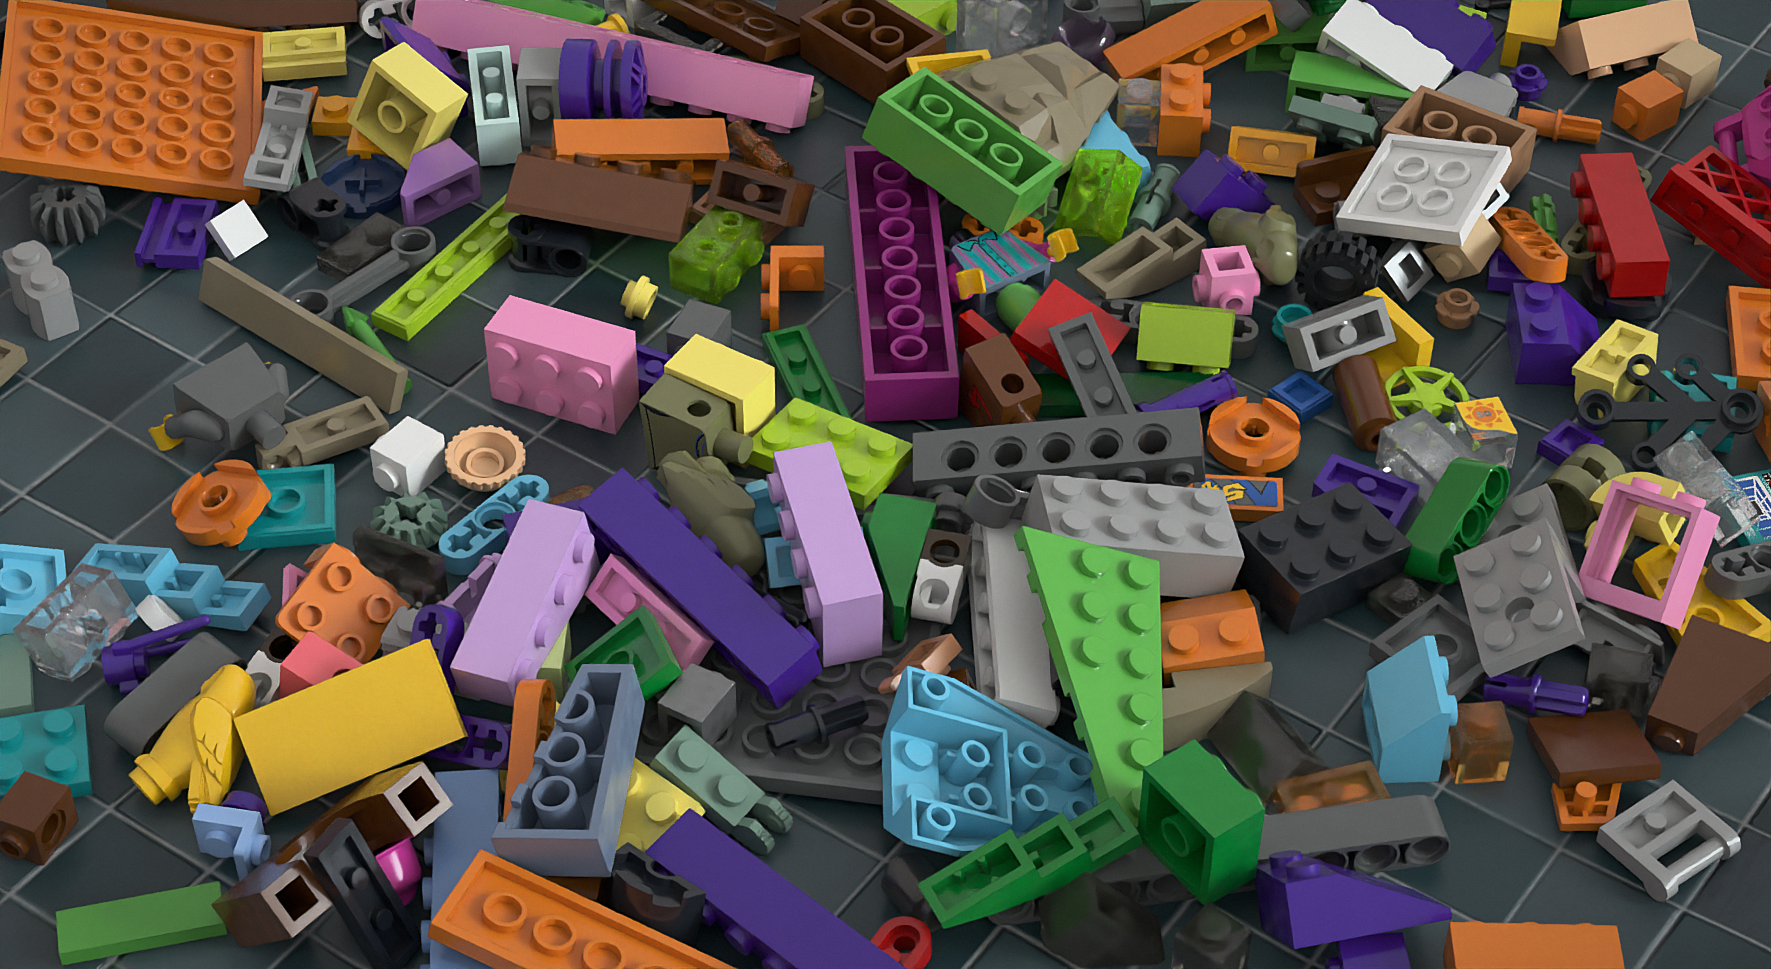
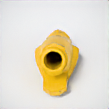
M227 664L222 666L210 679L203 683L201 694L191 699L174 716L151 752L136 758L134 762L137 767L128 774V777L155 806L165 798L173 802L180 795L181 791L189 788L188 804L193 815L199 803L221 805L226 793L229 792L232 783L235 781L246 753L233 718L255 710L257 687L252 677L237 665Z

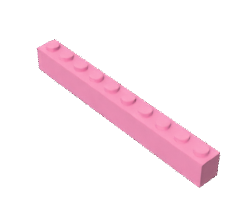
M484 0L415 1L411 29L430 38L440 52L445 51L448 53L449 48L461 51V58L468 60L467 49L509 45L512 70L518 71L521 48H562L566 39H594L598 43L601 59H604L610 40H618L622 50L627 40H638L641 42L644 52V61L648 74L647 95H650L649 102L674 106V101L688 104L689 112L702 115H712L713 110L727 113L726 120L740 124H751L752 119L766 122L765 129L778 133H790L791 128L805 126L814 80L812 75Z

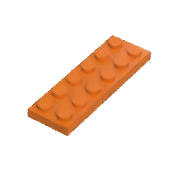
M483 849L479 850L431 921L427 936L494 969H737Z

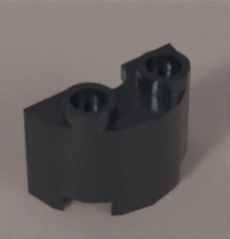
M627 842L616 850L605 907L692 948L696 947L706 892L680 875L664 876L656 873L653 870L655 859Z

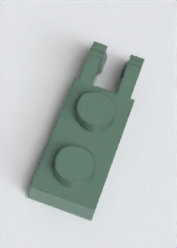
M686 724L656 755L649 765L656 773L699 802L706 811L704 815L727 835L731 833L741 843L754 851L755 854L765 856L773 849L775 842L771 836L772 834L765 830L757 820L745 817L748 812L778 834L786 833L793 826V817L786 808L782 807L781 803L775 798L763 796L765 792Z

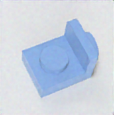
M203 803L198 804L192 818V823L200 852L208 853L218 858L234 857L239 881L269 858L271 838L269 835H265L260 812Z

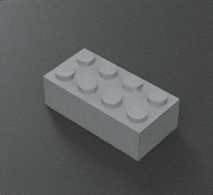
M1037 474L1022 516L1023 526L1158 560L1160 565V595L1195 598L1231 592L1245 559L1223 490Z

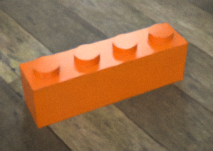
M1202 0L1103 50V55L1110 77L1118 84L1119 79L1160 81L1161 64L1187 63L1203 66L1204 72L1279 33L1272 6L1268 0ZM1133 92L1132 96L1134 98L1139 97V94L1137 92ZM1140 93V94H1143V95H1140V98H1145V97H1143V96H1145V93Z
M724 118L553 119L552 147L558 149L557 156L574 159L575 152L588 153L600 156L601 164L617 166L618 160L632 161L643 164V171L660 174L661 168L681 170L687 172L686 179L696 181V185H711L717 159L729 160L730 152Z

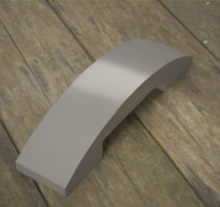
M274 85L270 86L264 107L263 124L254 154H250L243 177L244 186L289 192L302 154L313 92Z

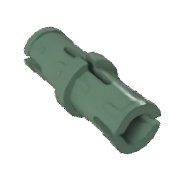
M1164 163L1158 165L1148 185L1139 191L1136 198L1137 206L1126 223L1127 231L1130 234L1143 226L1153 233L1159 218L1168 212L1171 206L1170 197L1174 191L1171 187L1180 177V172L1173 165Z

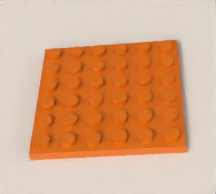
M8 0L0 74V171L52 177L59 180L66 179L96 183L103 186L111 185L133 188L148 192L155 191L185 195L192 198L222 200L231 203H239L245 200L247 204L258 205L260 188L244 186L243 177L250 154H254L261 131L263 32L51 0Z

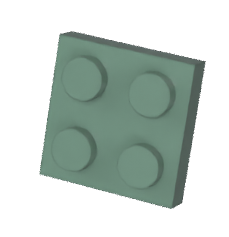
M1293 95L1288 112L1299 133L1317 135L1316 145L1326 146L1327 141L1343 145V151L1374 145L1378 150L1382 133L1375 117Z

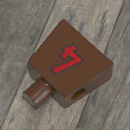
M1002 333L966 348L959 378L958 409L973 426L984 427L1037 422L1042 399L1041 388L1007 335Z

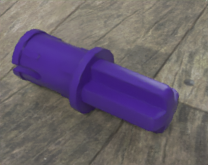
M1504 673L1492 678L1488 674L1486 676V680L1490 681V684H1484L1483 699L1487 703L1495 702L1528 708V713L1536 714L1537 710L1577 717L1584 716L1588 708L1589 691L1585 687L1545 681L1540 674H1535L1533 678Z

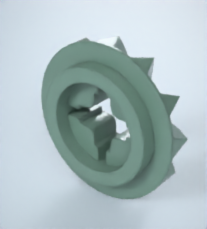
M405 491L402 498L395 499L386 496L384 506L373 508V519L370 521L371 533L375 541L388 550L400 553L418 552L433 546L439 541L441 536L447 531L448 516L447 512L443 509L440 499L430 500L425 491L416 497H411ZM407 516L409 519H414L417 517L418 525L414 522L411 523L407 519L401 521L400 518Z

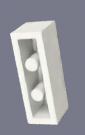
M1347 0L1322 30L1316 48L1321 54L1340 57L1412 93L1421 85L1437 91L1447 83L1454 66L1446 60V57L1440 51L1428 48L1413 38L1406 28L1392 24L1379 15L1372 5L1358 0Z

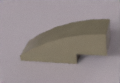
M1176 217L1153 233L1144 226L1076 269L1077 277L1105 299L1143 295L1173 284L1199 270L1201 250L1207 249L1206 239Z
M1271 661L1171 672L1169 688L1162 689L1163 752L1180 748L1194 739L1199 742L1219 734L1247 719L1268 704L1273 673Z

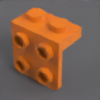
M333 542L315 549L303 564L310 571L278 612L275 622L278 628L297 643L310 631L364 665L369 663L382 645L380 643L381 636L397 609L404 605L409 609L411 605L398 595V591L393 585L383 578L375 576L361 565L360 560L353 552Z

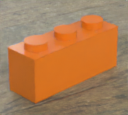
M1475 920L1449 922L1442 955L1444 969H1625L1617 926L1594 925L1590 923L1576 925L1539 924L1536 922L1484 923Z

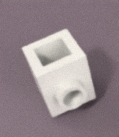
M409 416L404 418L388 433L379 437L370 447L374 481L384 490L393 491L400 496H403L406 491L411 497H416L447 470L444 459V435Z

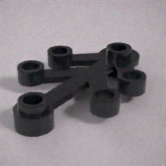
M1689 353L1681 355L1676 360L1673 376L1682 385L1695 384L1711 401L1695 402L1656 368V364L1650 356L1637 354L1628 361V366L1626 367L1628 381L1637 386L1646 385L1664 402H1615V399L1608 392L1593 389L1582 395L1576 410L1577 419L1580 424L1592 431L1603 430L1611 422H1666L1647 441L1635 445L1630 455L1632 468L1637 472L1648 473L1656 469L1661 454L1694 422L1715 421L1696 442L1691 441L1682 446L1677 460L1680 468L1687 473L1700 472L1705 467L1709 454L1731 433L1742 435L1755 430L1761 423L1764 414L1763 404L1755 393L1743 388L1729 390L1704 368L1703 362L1698 356ZM1636 364H1642L1648 368L1649 373L1643 376L1638 375L1633 371L1632 367ZM1690 364L1694 366L1696 373L1694 375H1686L1680 370V366ZM1740 407L1746 412L1747 417L1743 419L1735 418L1732 416L1730 409ZM1598 408L1602 411L1604 417L1598 420L1592 419L1588 416L1587 410ZM1643 451L1648 452L1652 455L1654 461L1647 464L1642 463L1638 460L1637 454ZM1694 451L1700 455L1701 461L1699 463H1690L1685 458V453Z

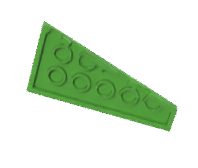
M1021 526L1013 536L1018 551L1025 552L1031 571L1026 577L1031 592L1038 593L1046 620L1042 623V627L1064 696H1071L1077 714V719L1073 724L1078 740H1085L1092 761L1093 769L1089 774L1098 803L1100 804L1114 796L1138 830L1143 769L1164 757L1159 561Z

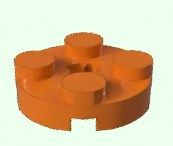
M1247 396L1236 397L1221 403L1211 413L1206 448L1219 462L1229 468L1238 470L1241 476L1265 477L1266 473L1286 467L1297 457L1301 442L1300 422L1296 414L1289 407L1276 400L1262 397V404L1247 403ZM1246 434H1250V435L1262 434V436H1261V437H1251V436H1248V435H1246Z
M235 459L215 463L214 466L218 471L212 472L206 477H203L200 472L196 473L177 492L172 503V514L176 518L175 525L188 542L199 546H211L222 543L225 547L235 546L244 540L247 535V528L253 524L261 514L264 506L269 502L271 492L252 465Z

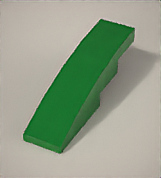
M1112 796L1070 822L1061 812L1018 839L1013 831L1009 829L921 881L917 886L943 929L999 913L1046 895L1097 871L1144 844L1139 832L1115 797Z

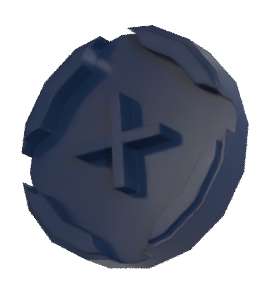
M360 154L349 155L331 164L323 172L321 180L329 189L345 199L347 211L344 214V218L368 219L391 212L401 204L400 191L405 180L404 169L395 160L383 155L371 154L372 159H360Z

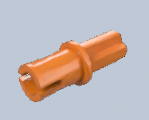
M1524 106L1519 108L1517 121L1537 128L1536 135L1553 138L1552 142L1557 143V139L1597 144L1600 140L1602 122L1600 120L1562 114L1563 109H1558V113L1524 108Z

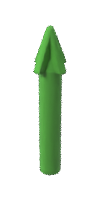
M342 306L347 334L396 362L366 321L369 316L350 307ZM408 376L404 394L408 393L413 385Z

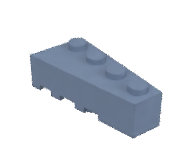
M633 664L581 665L554 716L556 725L547 741L541 740L533 756L535 760L533 769L525 784L519 783L510 799L512 808L505 822H498L490 837L498 857L538 876L611 877L645 707L644 697Z

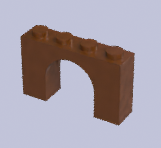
M423 761L370 776L213 902L211 906L242 948L293 938L334 904L324 891L303 854L336 818L352 819L368 847L373 852L389 843L415 837L448 810L453 803Z

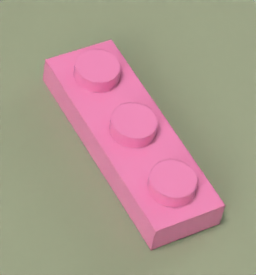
M610 554L584 594L616 625L644 605L655 616L682 672L691 663L699 666L714 643L706 633L623 557Z

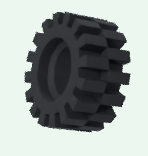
M1330 230L1328 238L1321 232L1316 234L1315 240L1309 239L1305 249L1303 248L1295 274V282L1298 283L1296 289L1299 295L1306 293L1304 298L1306 303L1310 305L1312 302L1317 301L1316 309L1322 311L1325 306L1333 307L1362 296L1364 292L1376 288L1381 271L1380 257H1375L1377 250L1373 245L1365 249L1367 240L1362 236L1357 241L1351 240L1353 232L1345 231L1344 237H1339L1338 230ZM1329 266L1340 267L1350 272L1354 277L1350 279L1335 278L1327 274L1323 268Z

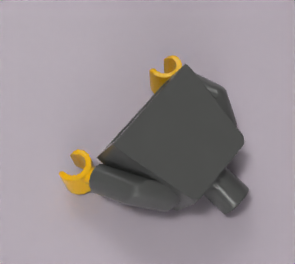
M246 342L174 382L173 390L177 415L168 414L163 418L162 425L148 429L158 449L161 451L176 447L184 440V437L196 438L212 443L216 442L228 451H236L253 440L259 442L266 449H272L281 443L286 434L285 428L281 425L285 420L284 403L289 398L286 368L280 363H263L253 348Z

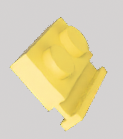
M344 26L263 33L262 73L264 82L347 75Z

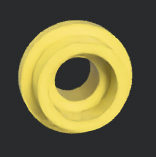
M643 275L638 282L631 280L628 283L620 303L626 307V317L633 319L634 316L645 319L658 291V286L649 283L650 278Z

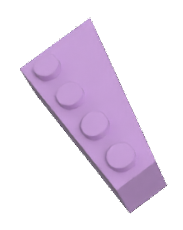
M832 441L774 452V473L767 474L769 496L773 504H780L781 511L778 513L782 537L784 541H790L794 575L801 582L805 609L808 618L811 619L815 638L820 646L819 653L823 668L881 656L883 592Z
M528 499L450 665V670L461 694L514 707L518 683L522 679H536L539 669L601 566L594 546V535L590 533L584 512Z

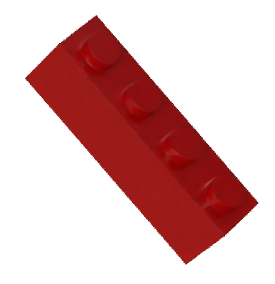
M1632 152L1580 154L1577 172H1572L1570 176V193L1572 198H1577L1579 202L1578 214L1580 224L1586 225L1588 229L1587 244L1589 251L1595 252L1597 257L1596 272L1598 279L1605 281L1610 298L1664 296L1670 259Z

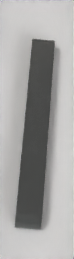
M1411 795L1264 816L1258 864L1270 862V854L1280 851L1297 850L1301 851L1302 856L1314 858L1359 873L1371 874L1434 864L1442 860L1449 853L1451 842L1435 801L1426 795ZM1142 845L1097 871L1046 895L988 917L993 923L999 925H1014L1196 899V897L1145 845ZM1255 878L1228 894L1256 890Z

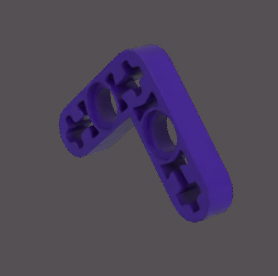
M427 605L420 609L415 617L410 645L430 639L434 651H439L437 659L454 698L456 682L450 670V665L464 638L465 624L463 617L458 610L452 607ZM437 623L442 624L440 634L436 633ZM460 714L468 734L462 750L458 752L454 747V743L422 755L486 769L508 770L512 724ZM486 739H495L502 742L501 752L484 748Z

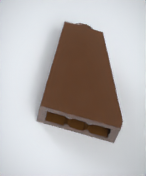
M1692 615L1648 713L1645 738L1652 740L1656 746L1668 752L1678 753L1681 751L1691 756L1698 753L1771 692V643Z

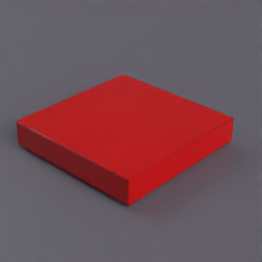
M1054 279L1016 328L1010 341L1069 380L1050 339L1048 328L1091 312L1111 357L1131 328L1057 279Z

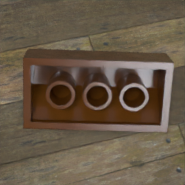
M535 144L531 145V151L524 150L518 154L503 211L679 243L688 233L696 181L686 179L687 172L661 168L660 174L643 171V164L626 160H618L617 166L600 163V156L575 152L574 159L557 156V148Z

